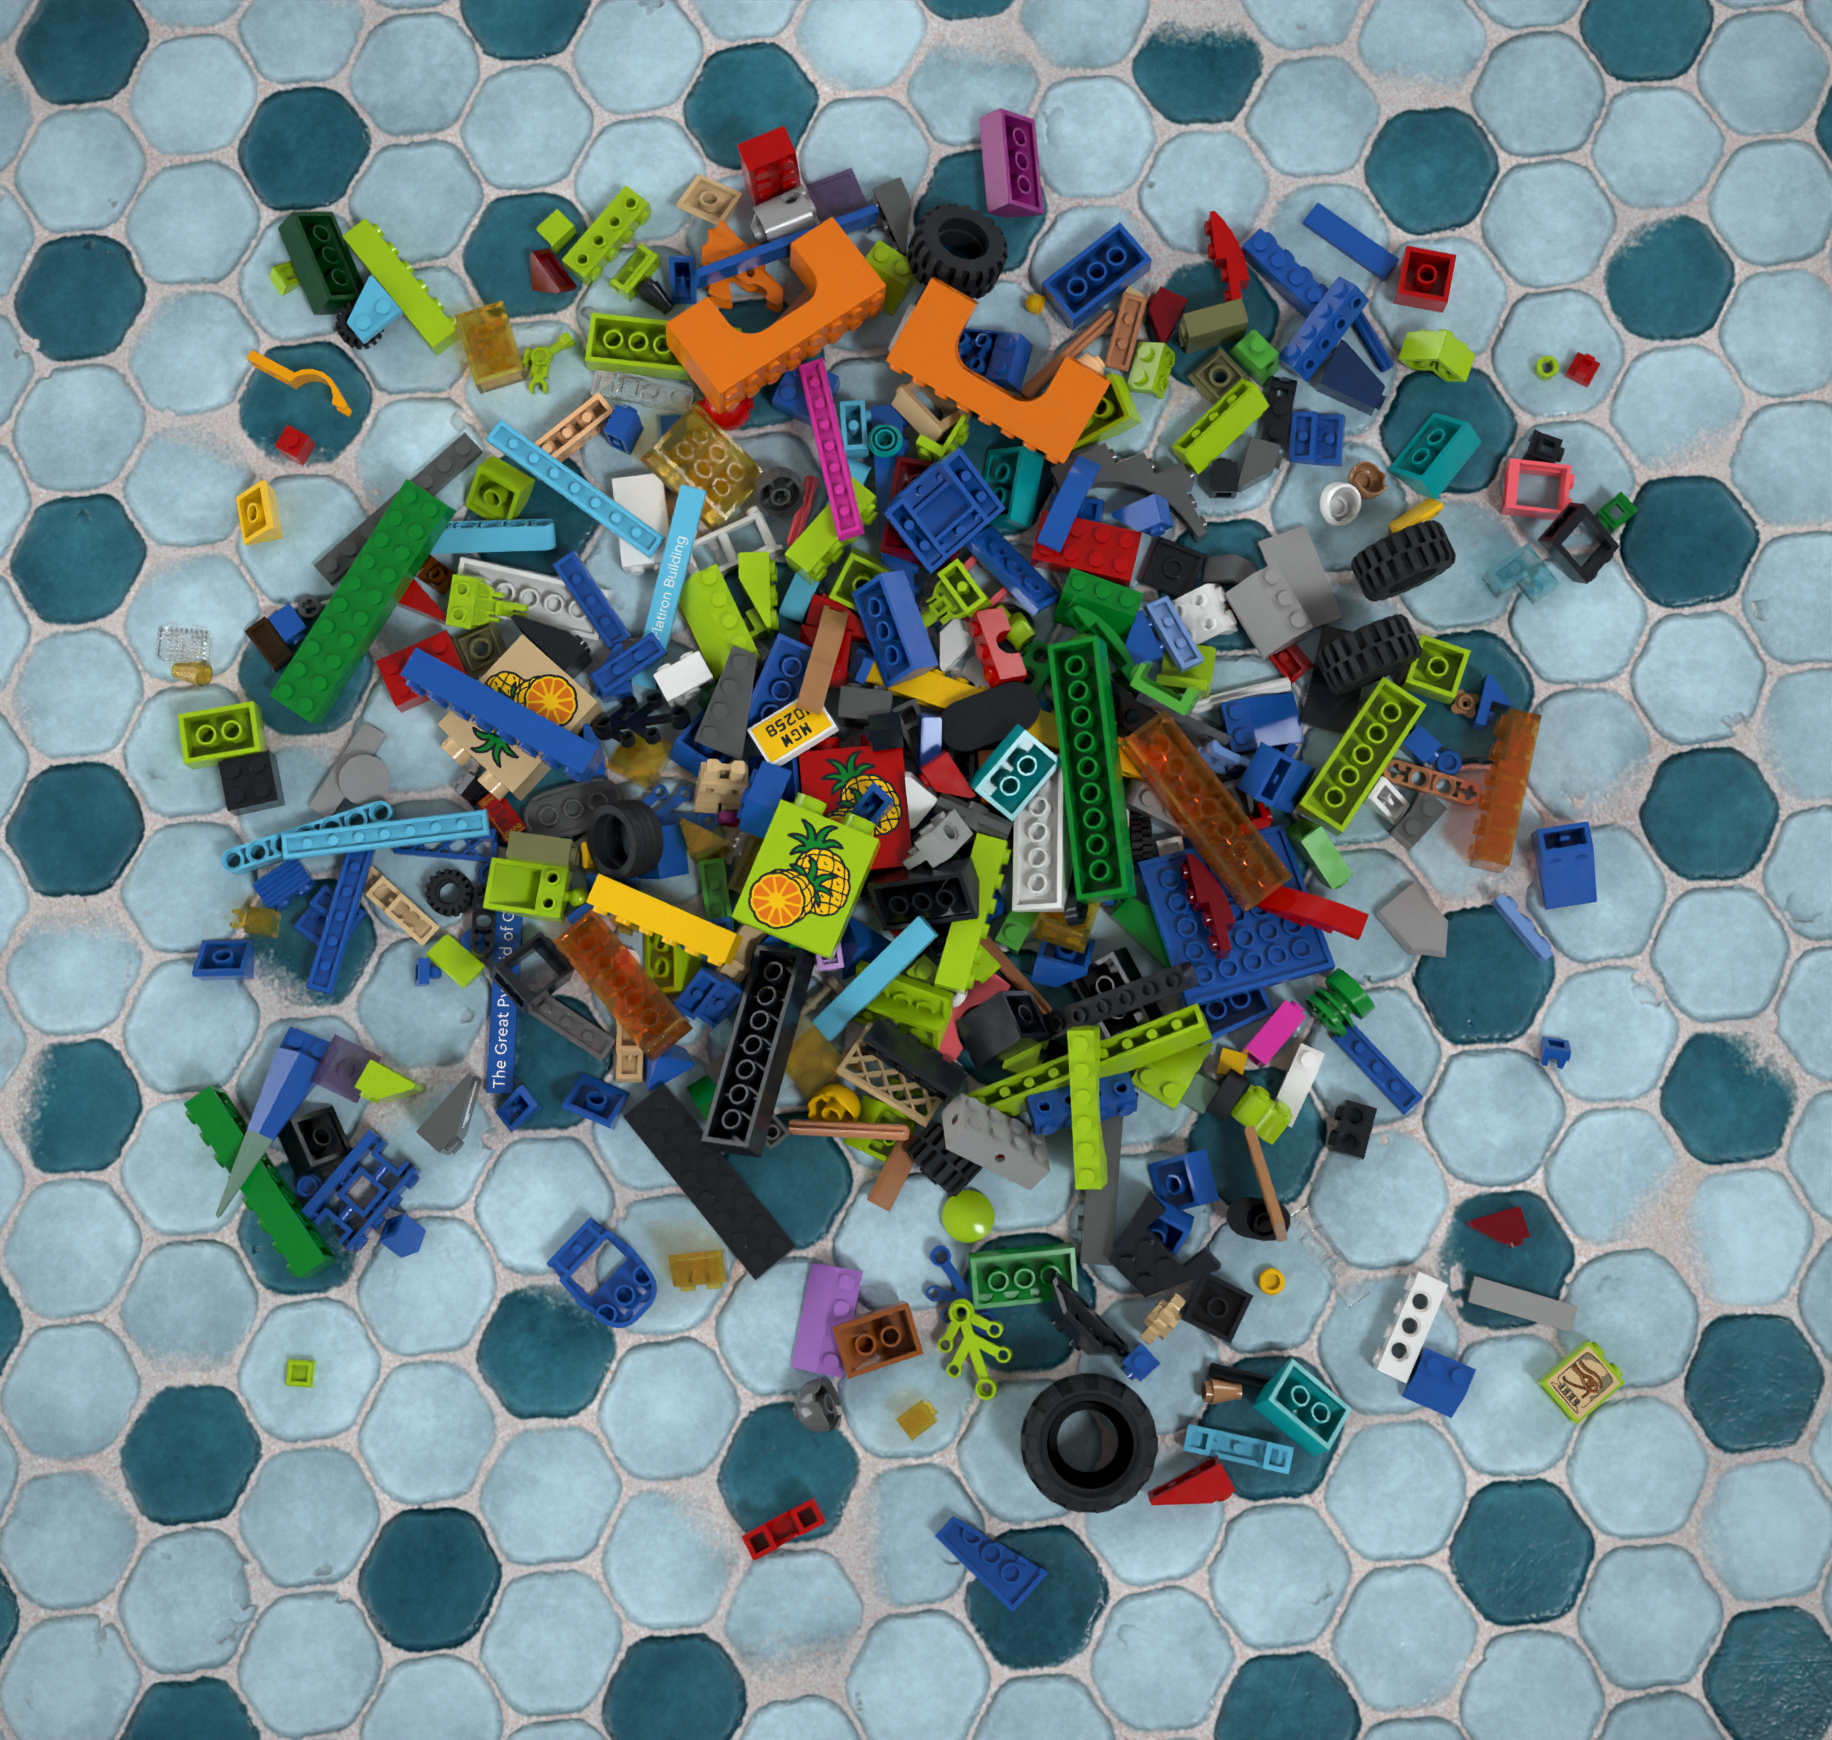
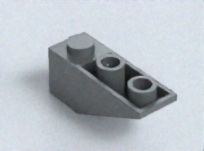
M901 177L874 187V197L871 198L872 205L875 204L883 217V220H880L884 233H890L893 240L890 242L891 248L906 257L911 202Z

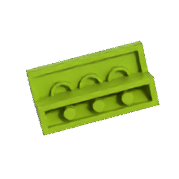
M861 960L856 965V978L870 963ZM899 974L853 1021L867 1025L869 1021L874 1024L878 1018L884 1021L888 1018L899 1026L898 1030L905 1035L909 1032L921 1040L920 1044L927 1048L933 1047L939 1050L953 1014L954 993Z

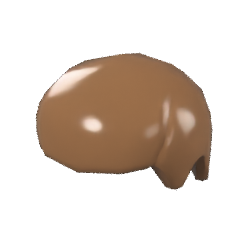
M1369 461L1357 463L1348 474V483L1358 490L1363 500L1376 498L1388 487L1385 485L1386 474Z

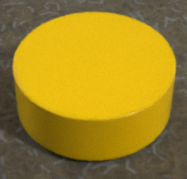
M1266 1269L1258 1277V1286L1263 1293L1276 1295L1283 1290L1285 1278L1277 1269Z

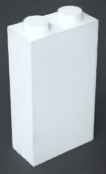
M660 472L612 479L614 501L665 537V541L651 559L619 537L622 568L629 575H641L646 570L659 572L670 530L664 476Z

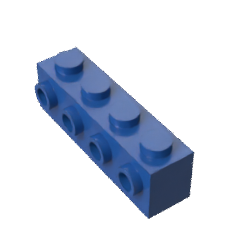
M1260 228L1242 245L1241 250L1245 261L1307 319L1329 289L1324 284H1319L1314 280L1310 270L1305 266L1301 267L1289 250H1283L1271 233H1265Z
M1339 276L1281 351L1279 361L1292 374L1308 382L1370 300L1355 284Z
M1129 1072L1099 1078L1101 1122L1110 1117L1118 1115L1124 1117L1137 1111L1138 1098ZM1070 1086L1027 1096V1111L1035 1136L1040 1134L1050 1135L1057 1130L1065 1128L1072 1129Z

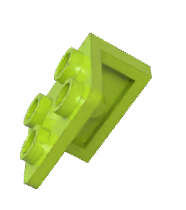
M964 413L962 414L943 446L920 434L915 442L918 460L936 462L957 449L959 444L963 446L970 434L968 432L970 427L968 416Z
M1196 645L1204 658L1203 663L1180 673L1165 648L1161 675L1157 674L1156 682L1182 695L1185 694L1188 687L1195 685L1204 690L1199 699H1202V697L1209 698L1216 649L1212 646Z

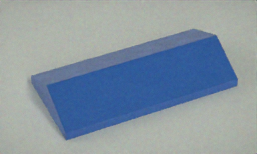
M777 634L752 692L747 729L798 699L812 647L783 634Z

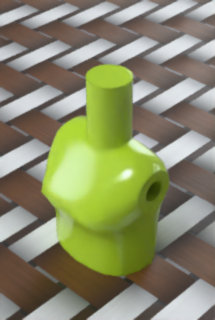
M1001 604L997 608L1003 607L1011 628L1006 639L1018 651L1030 643L1037 636V633L1021 612L1011 615Z

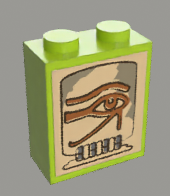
M1583 1340L1536 1381L1573 1424H1578L1625 1383L1621 1378L1623 1375L1621 1370L1613 1362L1609 1364L1603 1357L1605 1354L1604 1350L1595 1341L1591 1343L1590 1341Z

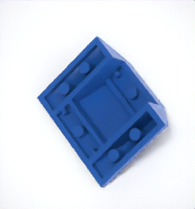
M957 448L930 465L894 496L883 514L927 572L931 574L1006 508L961 448Z

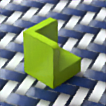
M558 209L537 227V232L550 244L555 254H558L578 235L575 226Z
M755 608L745 612L747 618L743 619L753 642L755 643L768 635L767 629Z

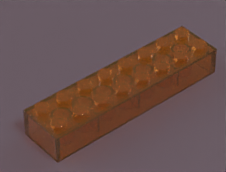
M1166 709L1119 744V748L1244 912L1256 906L1293 877Z

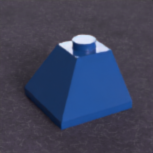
M1046 926L1030 981L1056 988L1086 976L1096 940Z

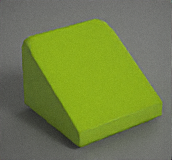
M292 261L272 267L269 278L281 296L301 285Z

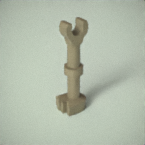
M833 973L826 978L827 985L812 997L809 995L805 998L806 1002L803 1004L800 1019L811 1010L815 1011L819 1008L818 1004L833 992L838 996L845 989Z

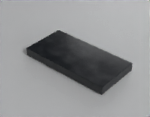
M1323 625L1301 716V724L1343 734L1355 717L1362 687L1346 694H1334L1330 691L1317 663V654L1321 649H1324L1328 644L1333 643L1338 638L1352 631Z
M1129 687V691L1136 701L1213 740L1219 741L1223 745L1228 744L1231 736L1223 726L1193 711L1184 716L1137 689Z

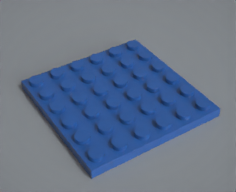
M1283 824L1137 863L1136 867L1171 967L1191 960L1200 986L1181 992L1185 1007L1196 1003L1199 1006L1335 968L1334 960L1322 930L1306 924L1304 928L1256 907L1266 883L1308 893ZM1186 854L1194 855L1210 871L1220 885L1231 907L1236 923L1231 931L1228 932L1232 949L1227 958L1216 959L1215 951H1211L1208 938L1210 932L1209 928L1204 926L1202 919L1203 911L1194 912L1192 904H1189L1187 901L1186 889L1188 887L1186 879L1183 880L1180 874V864H1182Z

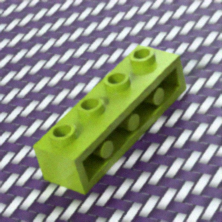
M625 185L563 257L562 262L565 269L587 286L592 281L596 282L601 277L603 268L617 258L621 247L632 241L635 231L639 226H644L651 217L649 203Z
M1242 378L1185 432L1171 448L1186 468L1189 467L1193 473L1199 475L1237 437L1241 436L1256 419L1260 418L1263 412L1270 406L1257 384Z

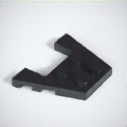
M1151 1191L1145 1195L1142 1204L1136 1210L1133 1219L1123 1232L1108 1260L1144 1297L1215 1272L1221 1268V1262L1206 1247L1184 1263L1148 1227L1166 1212L1164 1204Z

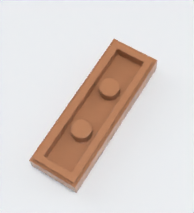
M1123 292L1104 362L1106 368L1128 373L1147 298Z
M910 1133L908 1140L896 1141L867 1198L868 1201L889 1212L914 1164L906 1149L917 1138L915 1135Z

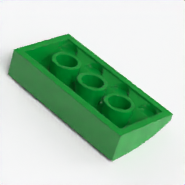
M1072 1242L967 1253L974 1310L1051 1302L1052 1273L1055 1270L1078 1293L1076 1255Z

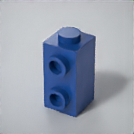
M1140 1342L1129 1351V1354L1120 1359L1123 1363L1120 1369L1132 1381L1136 1378L1141 1382L1160 1365L1158 1360Z

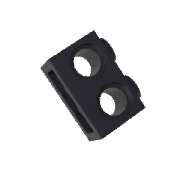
M1350 1100L1343 1101L1342 1105L1338 1104L1334 1119L1338 1120L1336 1130H1331L1328 1139V1145H1331L1330 1152L1363 1160L1377 1108ZM1352 1109L1360 1113L1361 1119L1358 1124H1353L1348 1119V1113ZM1344 1135H1350L1353 1138L1354 1146L1352 1149H1345L1342 1146L1341 1139Z

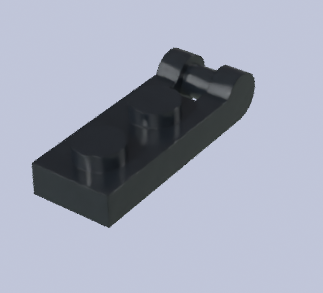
M1272 376L1268 396L1270 407L1266 409L1261 440L1281 445L1280 450H1285L1297 380L1290 379L1287 382L1281 381L1279 377ZM1278 390L1287 392L1286 398L1277 397Z

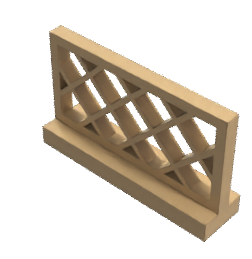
M869 1021L838 1067L836 1073L926 1128L943 1101L936 1096L929 1097L927 1090L916 1083H907L905 1076L896 1070H884L882 1061L875 1056H862L859 1047L862 1044V1038L873 1025ZM876 1061L878 1071L867 1072L864 1062ZM858 1063L861 1073H852L846 1069V1066ZM898 1074L901 1084L889 1085L887 1076ZM881 1077L884 1086L875 1087L871 1084L869 1078ZM920 1088L923 1098L912 1099L909 1089ZM903 1090L906 1100L898 1101L893 1098L892 1092ZM926 1104L927 1116L924 1117L916 1112L914 1105Z

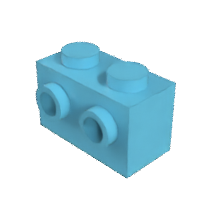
M865 400L840 401L841 432L847 459L869 458L867 425H872L871 409L866 410Z

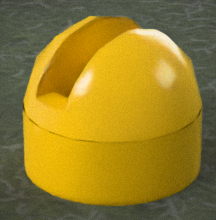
M1031 294L1025 299V306L1030 313L1039 316L1043 310L1046 298L1040 294Z

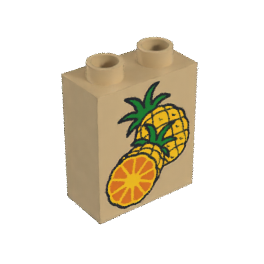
M523 634L479 680L480 683L579 737L584 734V724H589L591 727L604 713L598 701ZM450 710L437 724L449 736L440 747L462 767L471 758L476 760L486 770L477 781L499 801L509 791L522 801L552 769L544 764L545 762L540 759V756L537 755L536 759L522 752L518 744L515 743L513 746H510L500 740L495 731L489 734L478 728L477 724L472 722L473 719L470 718L467 722Z

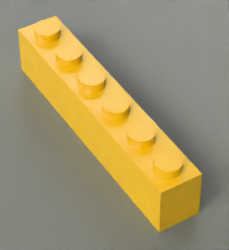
M599 873L586 903L594 906L592 911L603 916H607L608 912L616 915L615 921L626 926H630L632 922L639 926V932L651 937L653 933H657L662 936L660 941L675 947L676 943L685 946V952L696 957L700 953L709 956L707 962L719 967L723 963L732 964L743 939V936Z

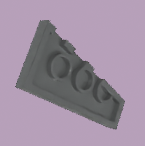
M733 645L694 741L742 761L758 654Z

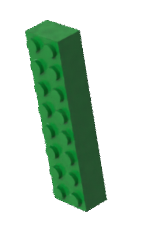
M209 1086L184 1103L187 1108L185 1114L193 1125L197 1123L202 1132L199 1135L207 1146L211 1145L216 1152L214 1158L222 1168L226 1167L231 1174L248 1125L225 1090ZM265 1152L240 1188L245 1196L243 1202L250 1211L254 1210L258 1215L257 1223L265 1233L269 1232L274 1241L271 1243L279 1255L283 1254L287 1259L286 1267L294 1277L313 1278L337 1261V1258L311 1219L301 1212L303 1207Z

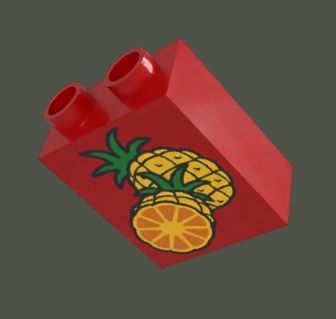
M865 735L860 737L861 746L841 748L839 738L828 737L811 747L810 751H805L799 755L802 794L827 804L823 816L842 824L846 813H851L870 785L875 782L893 799L894 807L875 826L871 835L880 840L881 846L868 875L874 877L877 871L906 867L903 861L910 855L908 850L912 847L903 748L873 752L871 742H866Z

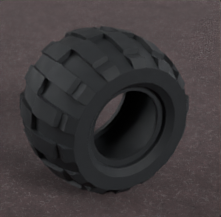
M1097 1373L1066 1376L1053 1382V1384L1040 1392L1031 1403L1021 1429L1020 1449L1023 1464L1030 1479L1040 1493L1051 1502L1060 1505L1066 1510L1078 1513L1097 1514L1111 1511V1509L1124 1503L1126 1504L1138 1495L1137 1493L1148 1482L1154 1470L1158 1453L1155 1421L1149 1408L1140 1396L1129 1386L1115 1378ZM1082 1410H1093L1105 1415L1113 1423L1118 1436V1447L1113 1459L1104 1468L1093 1472H1083L1070 1467L1061 1457L1057 1445V1436L1062 1423L1071 1414Z

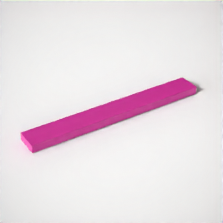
M819 358L798 367L837 537L841 542L863 535L865 532L823 358Z

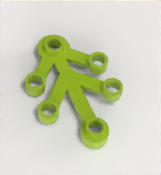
M956 1299L949 1306L948 1315L951 1322L944 1336L939 1339L937 1347L943 1353L950 1352L955 1345L954 1337L961 1326L964 1338L953 1361L947 1365L946 1373L951 1378L959 1377L963 1372V1363L968 1353H970L979 1379L975 1387L976 1394L983 1400H990L997 1393L998 1384L993 1378L989 1377L981 1350L996 1357L1000 1363H1007L1011 1359L1012 1350L1006 1345L998 1346L975 1334L972 1324L986 1330L992 1338H998L1003 1333L1004 1326L998 1320L991 1322L976 1314L974 1306L970 1301ZM959 1307H963L966 1310L965 1316L958 1313ZM997 1325L1000 1329L999 1333H993L991 1326ZM942 1341H949L950 1348H944ZM1005 1350L1008 1353V1358H1002L999 1352ZM956 1365L959 1372L953 1373L950 1370V1366ZM983 1384H991L992 1390L986 1391Z

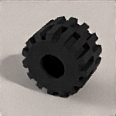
M932 1121L906 1149L909 1157L920 1167L919 1170L928 1179L955 1197L983 1168L947 1150L943 1125Z

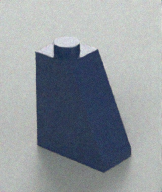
M1341 339L1318 385L1317 391L1372 416L1375 409H1381L1386 396L1382 395L1386 386L1349 344Z

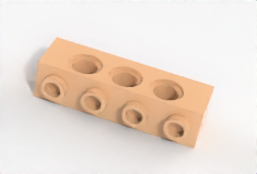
M598 392L534 443L562 463L604 430L603 428L606 427L605 423H608V419L611 418L610 414H613V409Z

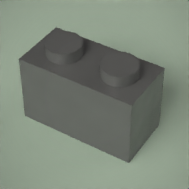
M1428 791L1391 831L1390 835L1409 851L1448 808Z

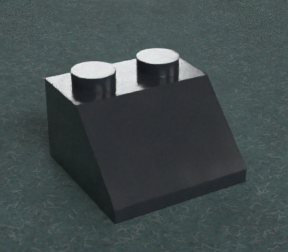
M333 1106L290 1119L278 1134L296 1177L328 1166L346 1157L352 1151Z

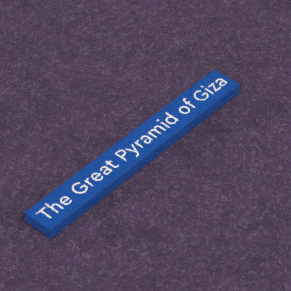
M496 911L493 966L522 945L523 917ZM521 962L511 969L519 979ZM493 980L486 1093L512 1094L514 1092L518 1007Z

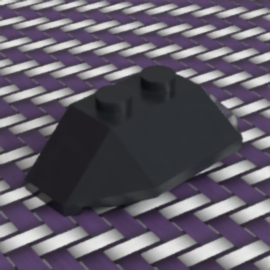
M1055 1270L1052 1273L1051 1323L1059 1332L1064 1330L1070 1337L1069 1342L1077 1351L1082 1349L1087 1355L1125 1357L1129 1354L1128 1345Z

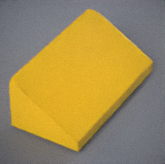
M1428 498L1388 524L1389 528L1394 533L1416 523L1431 520L1441 513L1444 505L1437 500Z

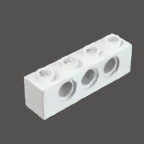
M1419 1271L1414 1272L1413 1275L1409 1274L1403 1289L1407 1290L1403 1300L1398 1299L1393 1313L1396 1314L1393 1324L1388 1323L1383 1333V1338L1386 1339L1382 1349L1378 1347L1373 1356L1372 1362L1375 1363L1373 1369L1403 1383H1407L1448 1284ZM1416 1294H1421L1425 1299V1304L1421 1309L1415 1308L1412 1303L1413 1297ZM1407 1318L1412 1319L1415 1325L1414 1330L1409 1334L1405 1333L1402 1329V1323ZM1395 1343H1401L1404 1347V1353L1399 1358H1395L1391 1352L1392 1346Z

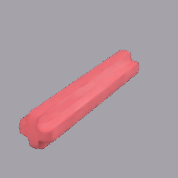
M807 475L803 483L805 488L804 503L794 514L787 538V546L789 547L805 531L819 483L818 478L815 476Z

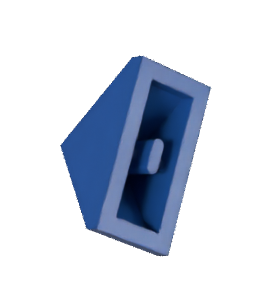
M669 255L671 301L674 304L697 303V288L693 283L695 272L698 268L695 256Z
M873 782L851 811V814L860 816L877 825L894 807V801Z
M521 1085L501 1105L496 1114L509 1131L513 1132L544 1107L528 1087Z

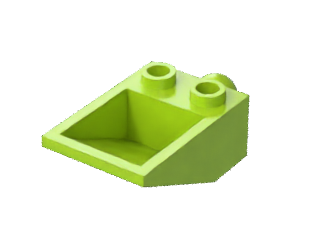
M492 857L483 908L540 921L564 924L567 903L570 902L573 907L579 908L586 903L589 894L580 887L570 891L573 874L569 868ZM555 876L558 879L556 882L551 883L550 877ZM547 900L553 901L552 907L546 908Z

